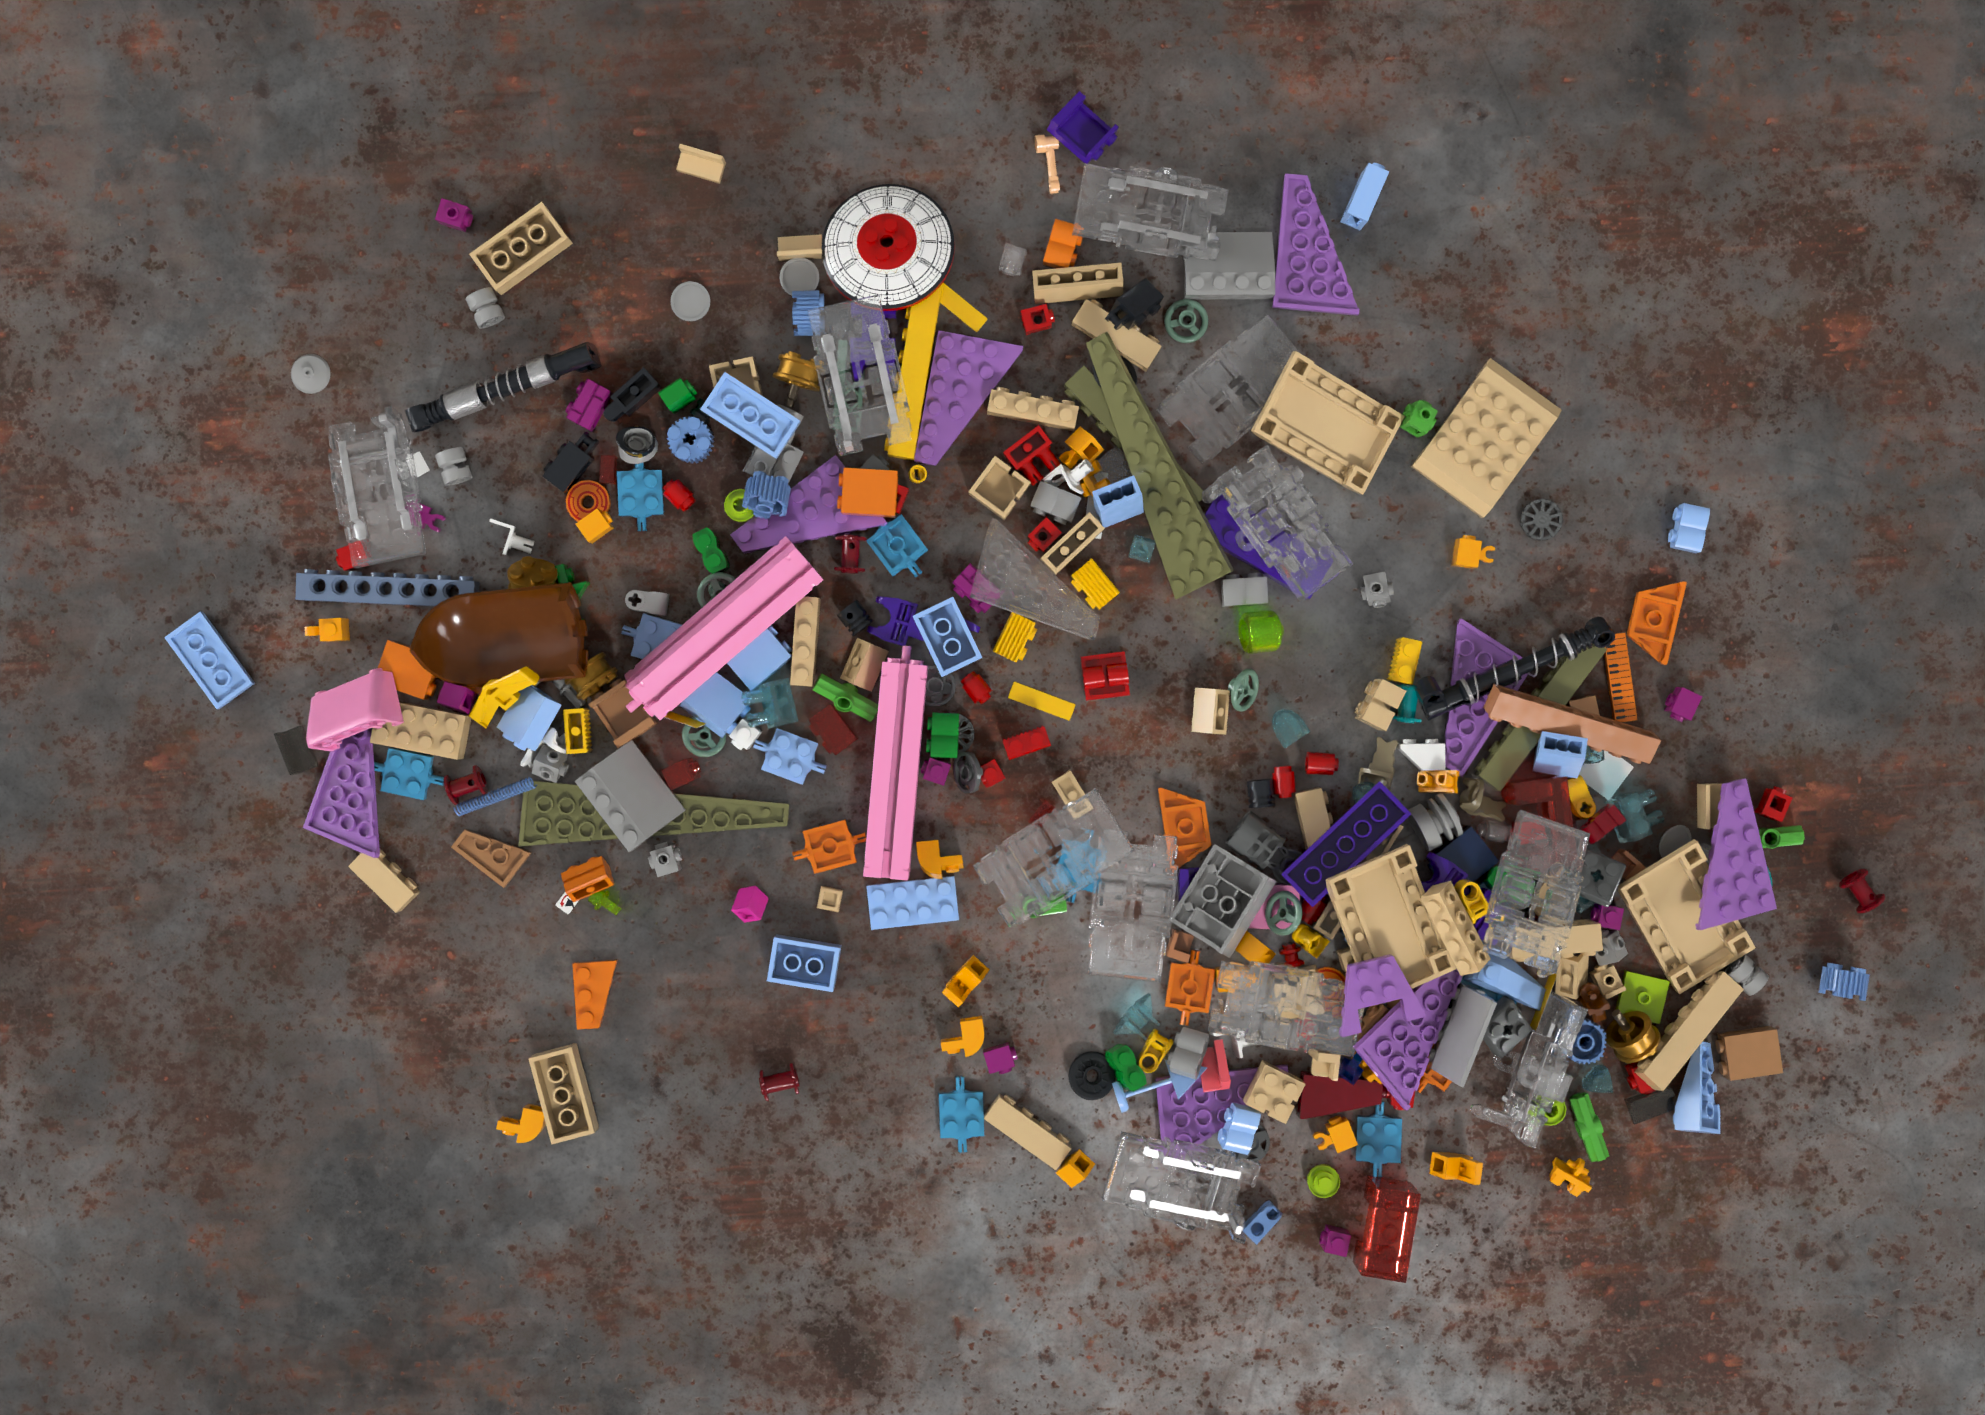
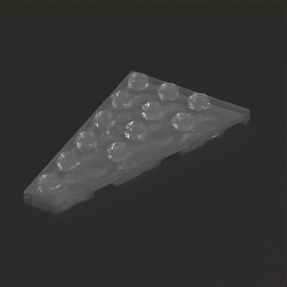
M991 519L970 598L1093 641L1097 636L1101 618L999 521Z

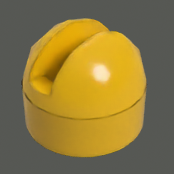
M921 465L913 466L908 473L909 479L914 483L923 482L927 477L926 469ZM915 469H917V474H918V479H919V480H916V478H915V472H914Z

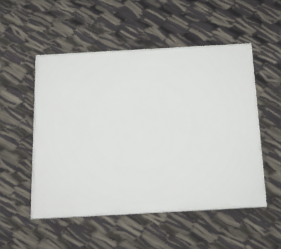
M1594 750L1582 766L1579 775L1583 777L1587 785L1607 800H1610L1634 767L1623 758L1612 756L1608 751L1602 750L1598 752Z

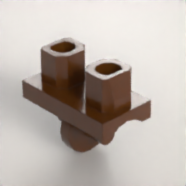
M1591 982L1584 984L1580 988V996L1576 1001L1591 1016L1594 1023L1607 1019L1605 1010L1610 1009L1609 1002L1600 993L1596 984Z

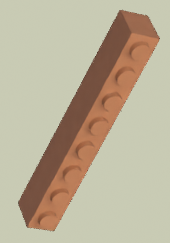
M1493 684L1483 707L1488 713V717L1494 721L1501 722V720H1505L1517 728L1525 726L1537 734L1545 731L1588 738L1587 745L1589 748L1598 752L1602 750L1608 751L1609 754L1618 758L1625 756L1638 764H1641V762L1650 764L1661 742L1659 737L1652 731L1497 684Z

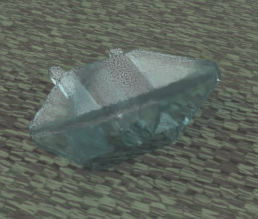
M1147 993L1135 1001L1124 1013L1113 1031L1115 1035L1138 1034L1146 1040L1147 1037L1140 1030L1151 1019L1159 1026L1160 1023L1152 1017L1151 994Z

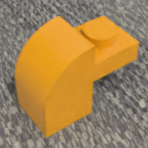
M938 840L916 842L919 864L928 876L935 879H943L942 870H946L947 873H954L964 868L962 855L940 856Z
M1248 931L1245 932L1235 949L1262 971L1276 955L1275 952Z
M973 955L949 980L942 993L959 1007L970 992L983 980L990 969Z
M982 1016L961 1018L962 1036L941 1039L942 1052L947 1051V1054H955L964 1048L965 1057L975 1054L981 1048L984 1041Z
M527 1104L523 1108L521 1120L503 1116L498 1120L496 1129L502 1130V1133L505 1135L513 1136L515 1133L518 1134L516 1143L529 1142L546 1125L541 1106Z
M1432 1152L1429 1174L1445 1180L1458 1179L1472 1185H1480L1483 1163L1463 1154Z

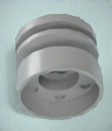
M1442 793L1435 795L1436 802L1432 798L1427 800L1428 811L1422 804L1408 809L1411 813L1408 817L1411 826L1427 851L1442 845L1440 834H1443L1448 841L1453 839L1452 832L1456 837L1463 834L1460 819L1455 808Z

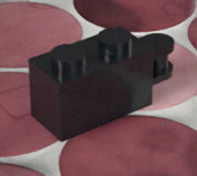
M1145 278L1116 299L1105 320L1115 325V330L1120 329L1122 326H1125L1128 330L1135 325L1140 326L1147 319L1148 315L1153 316L1160 310V303L1164 296Z
M643 367L610 396L613 402L605 408L604 417L611 422L617 421L624 414L630 417L662 389V386Z
M586 431L575 444L571 441L567 444H562L557 451L559 455L554 461L551 460L545 466L543 477L562 492L568 494L571 487L578 482L595 460L589 455L596 448L599 440L592 439ZM583 443L588 446L585 452L580 449Z

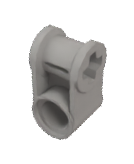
M632 590L627 593L625 603L634 611L667 616L670 594ZM638 595V598L642 599V601L635 606L631 599Z

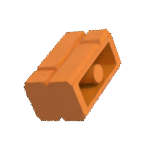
M602 856L591 857L586 863L579 866H571L567 871L561 873L565 892L573 902L615 885L610 866Z

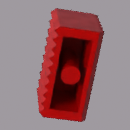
M1042 725L1040 728H1033L1032 731L1020 732L1019 735L1016 734L1015 736L1012 735L1011 738L1003 739L1009 760L1051 746L1046 729Z

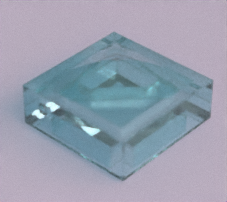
M1134 535L1128 557L1150 563L1156 544L1155 540Z

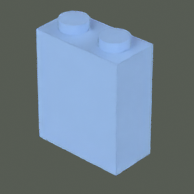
M1379 163L1367 164L1354 188L1341 218V223L1361 230L1368 222L1389 174V171L1385 170L1383 165Z
M1134 475L1092 491L1094 508L1100 524L1104 528L1144 513L1142 493Z
M772 625L727 663L750 691H754L792 658L790 652L793 649L785 640L781 643L776 637L779 633Z
M716 672L682 701L680 707L700 722L706 723L705 726L723 738L726 733L729 735L738 725L736 721L740 716L745 718L751 710L749 705L752 699Z
M531 685L518 691L521 693L519 699L505 711L497 725V728L503 732L502 736L514 742V746L524 751L526 748L536 751L562 706L541 689Z
M1542 731L1535 750L1532 771L1577 779L1585 761L1588 738Z

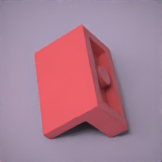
M1223 1039L1214 1040L1213 1047L1207 1048L1201 1065L1207 1067L1200 1076L1203 1092L1230 1089L1231 1080Z

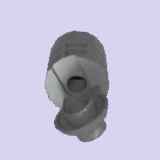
M1251 810L1248 811L1232 830L1225 844L1240 856H1247L1249 863L1255 862L1257 869L1260 871L1268 866L1272 869L1274 876L1279 882L1291 885L1281 875L1285 871L1284 865L1287 861H1296L1302 853L1283 846L1286 837L1276 834V829L1273 827L1268 828L1263 819Z

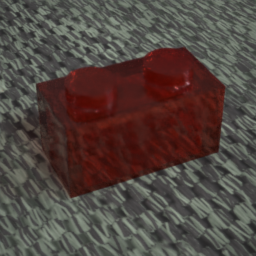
M601 455L599 483L616 484V456Z
M1044 800L1028 822L1039 830L1056 808L1047 800Z

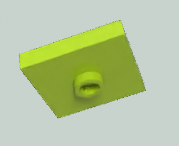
M1625 970L1622 984L1626 990L1619 993L1616 1009H1619L1622 1014L1631 1011L1644 1012L1649 1016L1652 1023L1660 1024L1670 981Z

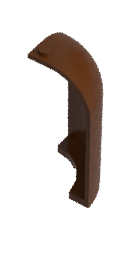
M571 582L465 593L442 601L425 615L415 632L410 645V653L425 670L435 677L460 686L483 687L489 680L500 679L526 666L539 675L538 682L584 678L588 665V650H584V636H588L586 620L581 619L578 609L581 606V602Z

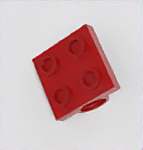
M1125 651L1080 657L1086 701L1130 695Z

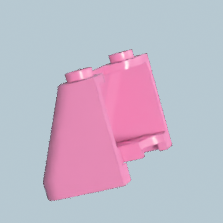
M382 668L372 669L369 671V674L328 691L316 692L315 696L311 698L306 734L308 748L332 752L340 748L342 739L370 728L380 729L386 722H391L392 726L404 723L393 672L383 671Z

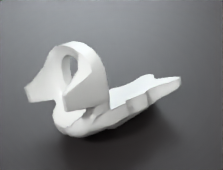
M549 727L536 751L528 749L520 765L523 767L528 765L532 769L534 759L543 744L565 754V733L558 737L556 729Z

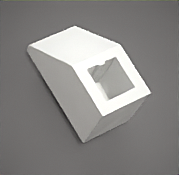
M1403 739V744H1398L1397 749L1419 770H1445V743H1438V739H1425V743H1416V739Z

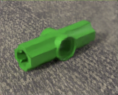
M820 674L813 686V691L833 701L835 708L841 712L851 711L868 721H872L878 711V704L858 694V689L853 684H840L826 675Z
M1801 825L1775 828L1763 827L1758 829L1763 848L1773 849L1781 846L1802 845L1805 839ZM1767 833L1771 834L1769 843H1766L1764 840Z
M1587 1092L1574 1094L1568 1099L1576 1119L1574 1121L1576 1131L1580 1139L1583 1140L1589 1160L1591 1162L1605 1160L1609 1157V1153L1602 1136L1604 1131L1599 1117L1594 1112Z

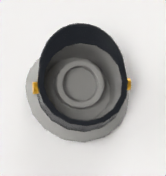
M627 427L620 430L616 435L619 456L627 463L639 464L646 462L654 457L658 450V442L655 436L645 427Z

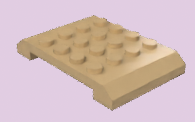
M1293 351L1251 431L1259 438L1343 487L1363 495L1405 416L1387 405L1380 404L1315 365L1314 361L1297 351Z
M1490 358L1411 467L1479 517L1484 518L1555 423L1562 410Z
M1695 839L1618 885L1620 896L1666 978L1678 994L1683 993L1755 949L1747 931L1742 928L1738 920L1704 930H1696L1695 925L1699 922L1701 912L1699 904L1703 896V882L1705 874H1708L1709 865L1706 862L1708 859Z
M1405 844L1327 878L1326 887L1355 963L1390 954L1394 956L1411 989L1456 970V966L1421 900L1425 891L1415 868L1418 865L1410 845Z

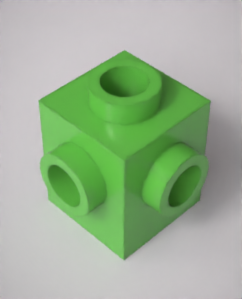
M1424 400L1408 404L1403 411L1405 417L1400 428L1417 438L1427 434L1435 425V416L1438 410L1432 408V405Z

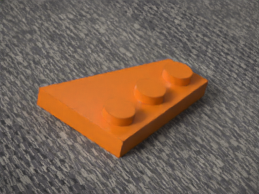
M618 960L574 962L572 964L577 1030L601 1027L607 997Z

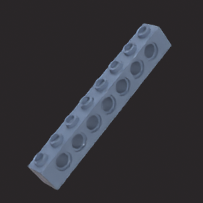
M304 569V573H296L295 600L436 606L452 597L450 589L456 585L458 587V595L479 592L480 582L473 581V577L459 576V580H451V576L437 575V579H429V575L415 574V578H406L407 574L393 573V577H384V573L371 572V576H362V572L349 571L348 575H340V571L326 570V574H318V570ZM321 580H324L326 584L323 591L318 589V583ZM343 581H346L348 584L345 592L340 590V584ZM365 582H368L370 585V590L367 593L362 591V585ZM390 583L392 591L387 595L384 592V586ZM409 584H413L414 593L409 596L406 593V587ZM434 584L437 592L431 597L428 594V588Z

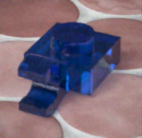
M1356 1052L1351 1060L1345 1057L1339 1066L1338 1075L1352 1085L1356 1083L1364 1071L1359 1067L1363 1060L1361 1056Z

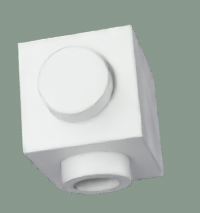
M743 718L729 737L733 739L731 743L740 750L743 748L748 750L763 731L746 718Z

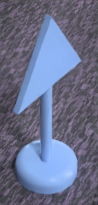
M1165 1060L1170 1078L1143 1086L1134 1092H1124L1122 1084L1118 1081L1113 1082L1112 1085L1121 1113L1129 1109L1127 1097L1173 1083L1179 1100L1196 1080L1172 1073L1169 1068L1170 1065H1167L1168 1060ZM1201 1066L1197 1079L1202 1075V1073L1207 1069V1067Z

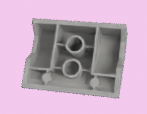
M1184 232L1201 236L1200 241L1206 242L1209 233H1214L1219 238L1218 246L1214 244V241H1208L1205 249L1183 246L1185 266L1184 299H1272L1275 296V262L1272 232Z
M633 740L623 745L575 780V783L628 852L635 850L649 837L686 811Z
M1214 844L1168 920L1207 943L1222 955L1231 957L1277 881Z
M1460 982L1455 997L1451 998L1453 1000L1450 1007L1447 1008L1448 1015L1442 1029L1438 1033V1040L1429 1053L1428 1058L1430 1060L1428 1066L1464 1088L1497 1002L1486 996L1485 991Z

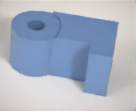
M1270 1200L1266 1201L1257 1212L1242 1223L1245 1224L1243 1232L1257 1245L1279 1221L1282 1212Z

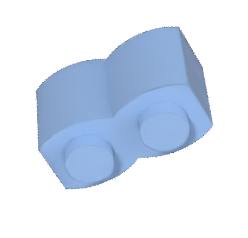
M1686 503L1676 507L1672 519L1675 521L1674 529H1671L1668 535L1670 548L1692 553L1701 552L1709 521L1710 508Z
M1232 1102L1230 1108H1227L1224 1114L1226 1123L1223 1129L1221 1128L1218 1132V1141L1222 1149L1248 1155L1252 1147L1254 1134L1260 1122L1261 1113L1250 1106Z

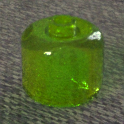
M1272 610L1246 612L1240 617L1238 635L1241 647L1246 653L1274 652L1280 648L1284 628L1276 612Z

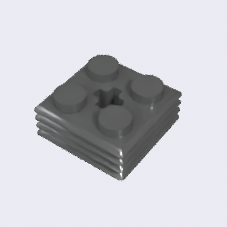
M1583 848L1566 890L1609 907L1626 865L1590 849ZM1595 873H1598L1601 879H1599L1597 882H1594V877L1591 876V874L1594 875Z
M1503 996L1497 1001L1483 1040L1493 1054L1503 1058L1532 1031V1028L1515 1002Z

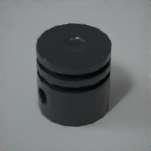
M858 600L851 603L837 615L846 628L849 627L848 631H852L851 635L853 637L874 621L869 619L870 615H866L867 611Z
M1273 779L1246 781L1247 794L1250 797L1248 802L1251 803L1249 808L1275 806V803H1273L1275 797H1272L1274 795Z

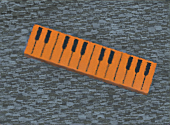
M1618 633L1615 634L1614 641L1605 647L1607 650L1604 653L1613 720L1619 722L1637 720L1626 634Z

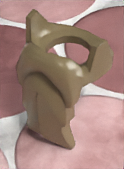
M1377 737V752L1374 753L1373 762L1370 763L1368 768L1360 767L1358 784L1363 785L1367 777L1372 784L1376 785L1380 781L1390 790L1395 772L1393 767L1395 762L1394 753L1399 742L1393 740L1387 743L1383 738Z
M1464 778L1462 783L1469 788L1460 795L1459 805L1461 809L1470 815H1480L1485 818L1491 817L1503 822L1505 817L1501 810L1506 807V803L1496 802L1489 797L1483 796L1484 781L1482 779Z

